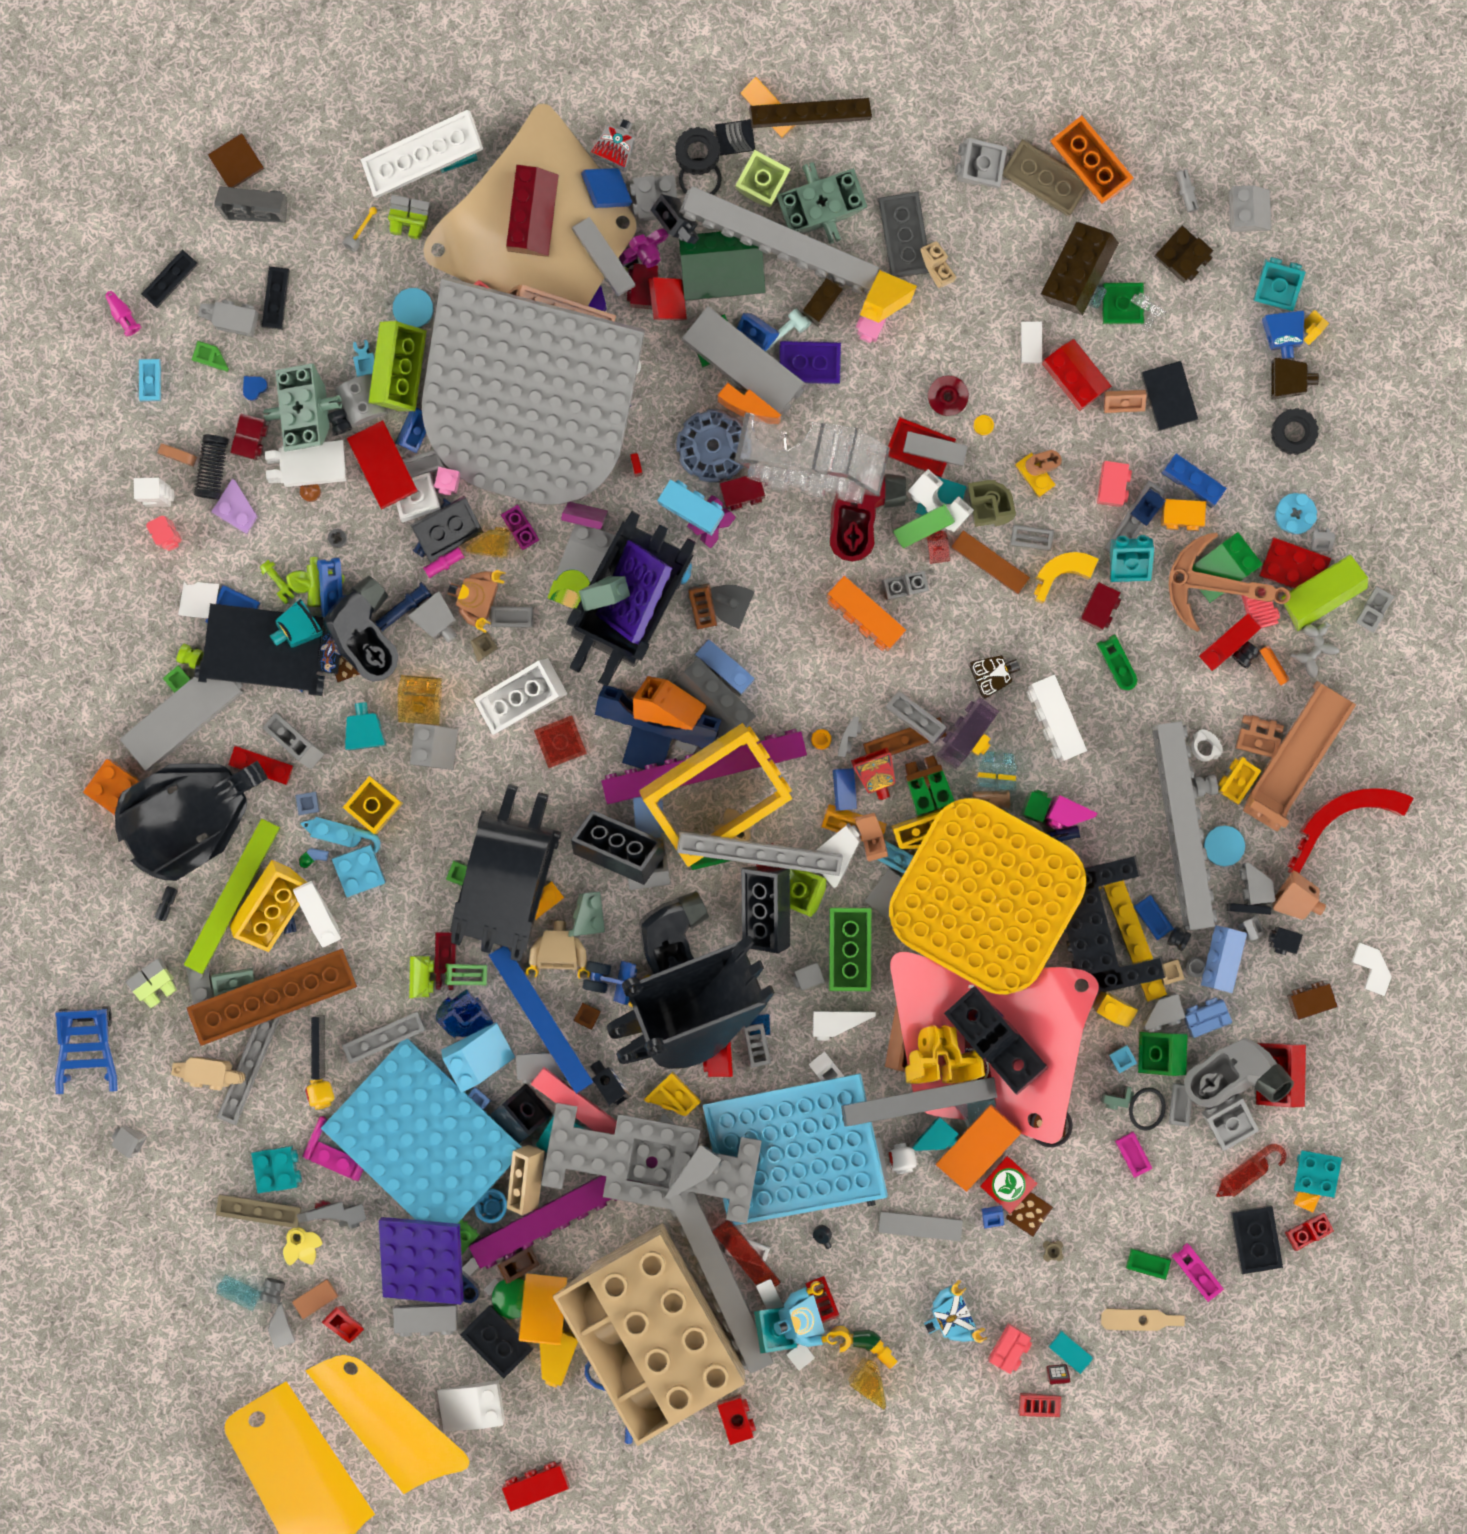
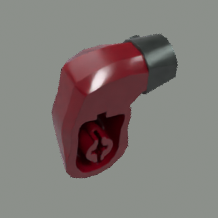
M867 473L851 475L840 480L831 509L830 547L835 555L842 560L854 562L864 559L872 552L875 545L874 522L876 519V508L884 506V508L905 506V476L887 473L884 475Z

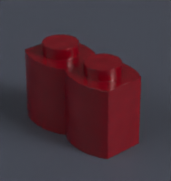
M241 413L230 453L255 461L257 457H261L264 445H261L263 437L267 436L269 425H266L267 421Z

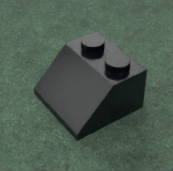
M525 1084L490 1115L520 1144L553 1114L533 1090Z

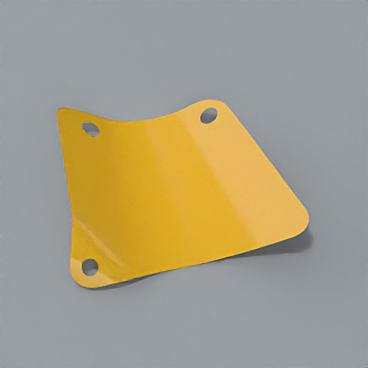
M340 1355L305 1370L403 1494L430 1480L447 1474L461 1472L468 1468L469 1459L464 1451L363 1361L352 1356ZM347 1362L356 1364L358 1372L354 1375L346 1373L344 1371V1364ZM287 1381L237 1410L226 1420L224 1426L225 1434L272 1519L278 1534H355L364 1523L375 1515ZM257 1411L263 1412L265 1415L264 1423L259 1427H252L249 1424L250 1415Z

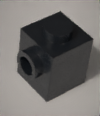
M1275 927V930H1271L1268 942H1271L1269 947L1275 948L1274 952L1286 955L1287 952L1297 954L1303 934Z

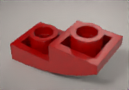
M1321 1213L1286 1231L1285 1234L1293 1250L1298 1251L1308 1244L1326 1237L1334 1232L1326 1214Z

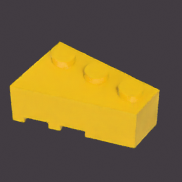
M943 808L892 825L891 828L897 846L900 849L919 848L931 824Z

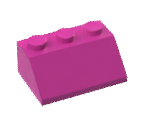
M1058 795L1052 798L1044 820L1047 821L1045 825L1053 829H1061L1092 819L1098 813Z

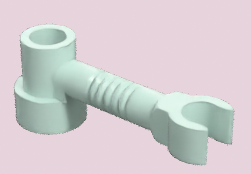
M797 308L788 315L790 320L777 330L780 334L766 352L793 327L799 333H802L811 325V320L807 316H803Z

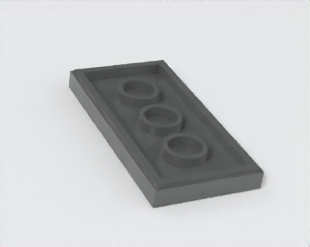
M919 191L878 198L891 275L900 278L929 273L921 253V248L927 245Z

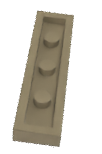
M219 1194L215 1215L298 1228L297 1214L301 1213L302 1207Z

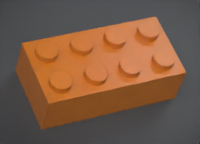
M843 576L827 595V604L835 611L840 609L844 613L843 618L850 624L856 623L859 626L858 631L866 638L868 636L872 637L875 640L873 644L881 651L884 649L889 651L906 631L903 626L846 576Z

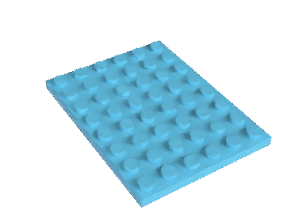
M409 1039L401 1041L321 1127L338 1146L415 1220L458 1224L511 1166L513 1150L522 1148L465 1092L461 1093L457 1084Z
M861 1073L703 1104L712 1151L714 1153L738 1157L741 1137L762 1140L747 1223L888 1197L872 1122L844 1126L841 1105L867 1101ZM723 1198L727 1215L730 1199ZM728 1220L729 1227L746 1224Z

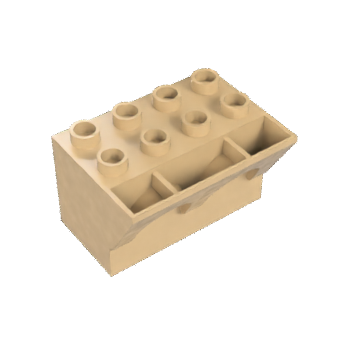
M663 1223L593 1262L588 1270L584 1271L553 1295L556 1304L637 1446L745 1384V1369L738 1354Z

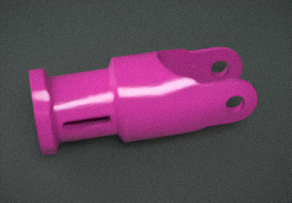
M108 291L105 297L110 306L111 315L117 323H120L125 331V336H132L141 329V325L136 323L127 304L119 299L113 291Z

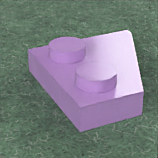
M234 479L230 481L211 511L248 534L258 518Z

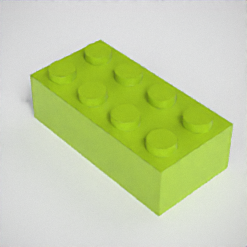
M398 321L380 322L368 403L396 411H416L427 330Z

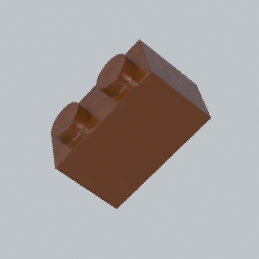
M1322 980L1312 983V987L1305 990L1303 987L1291 990L1292 994L1287 995L1294 1018L1300 1020L1337 1008L1338 1006L1330 983H1323Z

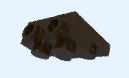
M1182 225L1154 257L1180 281L1185 283L1188 279L1192 281L1199 274L1197 269L1201 265L1205 267L1212 260L1211 254L1214 250L1202 239L1196 238Z

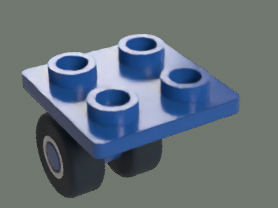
M588 961L586 971L591 972L590 980H583L582 988L588 991L606 993L608 984L602 982V980L617 983L613 1001L628 1005L630 999L624 994L622 983L628 978L637 977L636 964L621 961L617 979L603 976L610 974L611 965Z

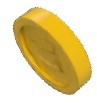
M980 415L975 419L973 427L977 434L985 436L992 432L994 422L991 417Z

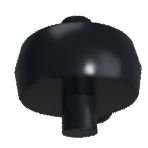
M818 1225L813 1230L814 1240L824 1244L826 1249L831 1248L832 1245L829 1241L832 1238V1231L825 1225Z

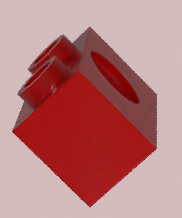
M740 1394L717 1402L730 1445L754 1438L753 1431H756L753 1418L749 1419L747 1411H750L747 1399L742 1400ZM736 1414L743 1417V1421L739 1424L734 1423L731 1419Z

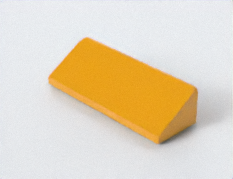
M757 77L753 78L740 93L751 106L781 104ZM796 125L772 128L782 138Z
M829 804L821 827L837 833L849 823L858 829L855 818L863 815L849 810L836 811V807ZM878 821L884 835L887 823Z

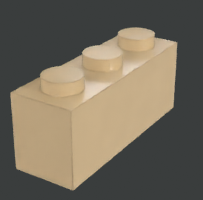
M531 1145L513 1150L506 1209L520 1215L538 1209L545 1151Z

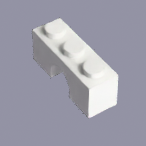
M929 469L908 490L912 499L917 503H922L926 507L927 512L944 504L937 495L938 489L943 482ZM960 497L951 504H945L955 521L945 528L955 532L974 511Z
M134 478V499L136 501L143 502V505L146 507H171V501H174V489H171L170 485L160 478Z

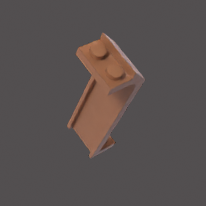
M1316 681L1313 685V688L1316 690L1253 786L1243 809L1245 813L1277 832L1281 826L1286 828L1290 822L1286 818L1290 807L1356 706L1355 703L1319 681Z

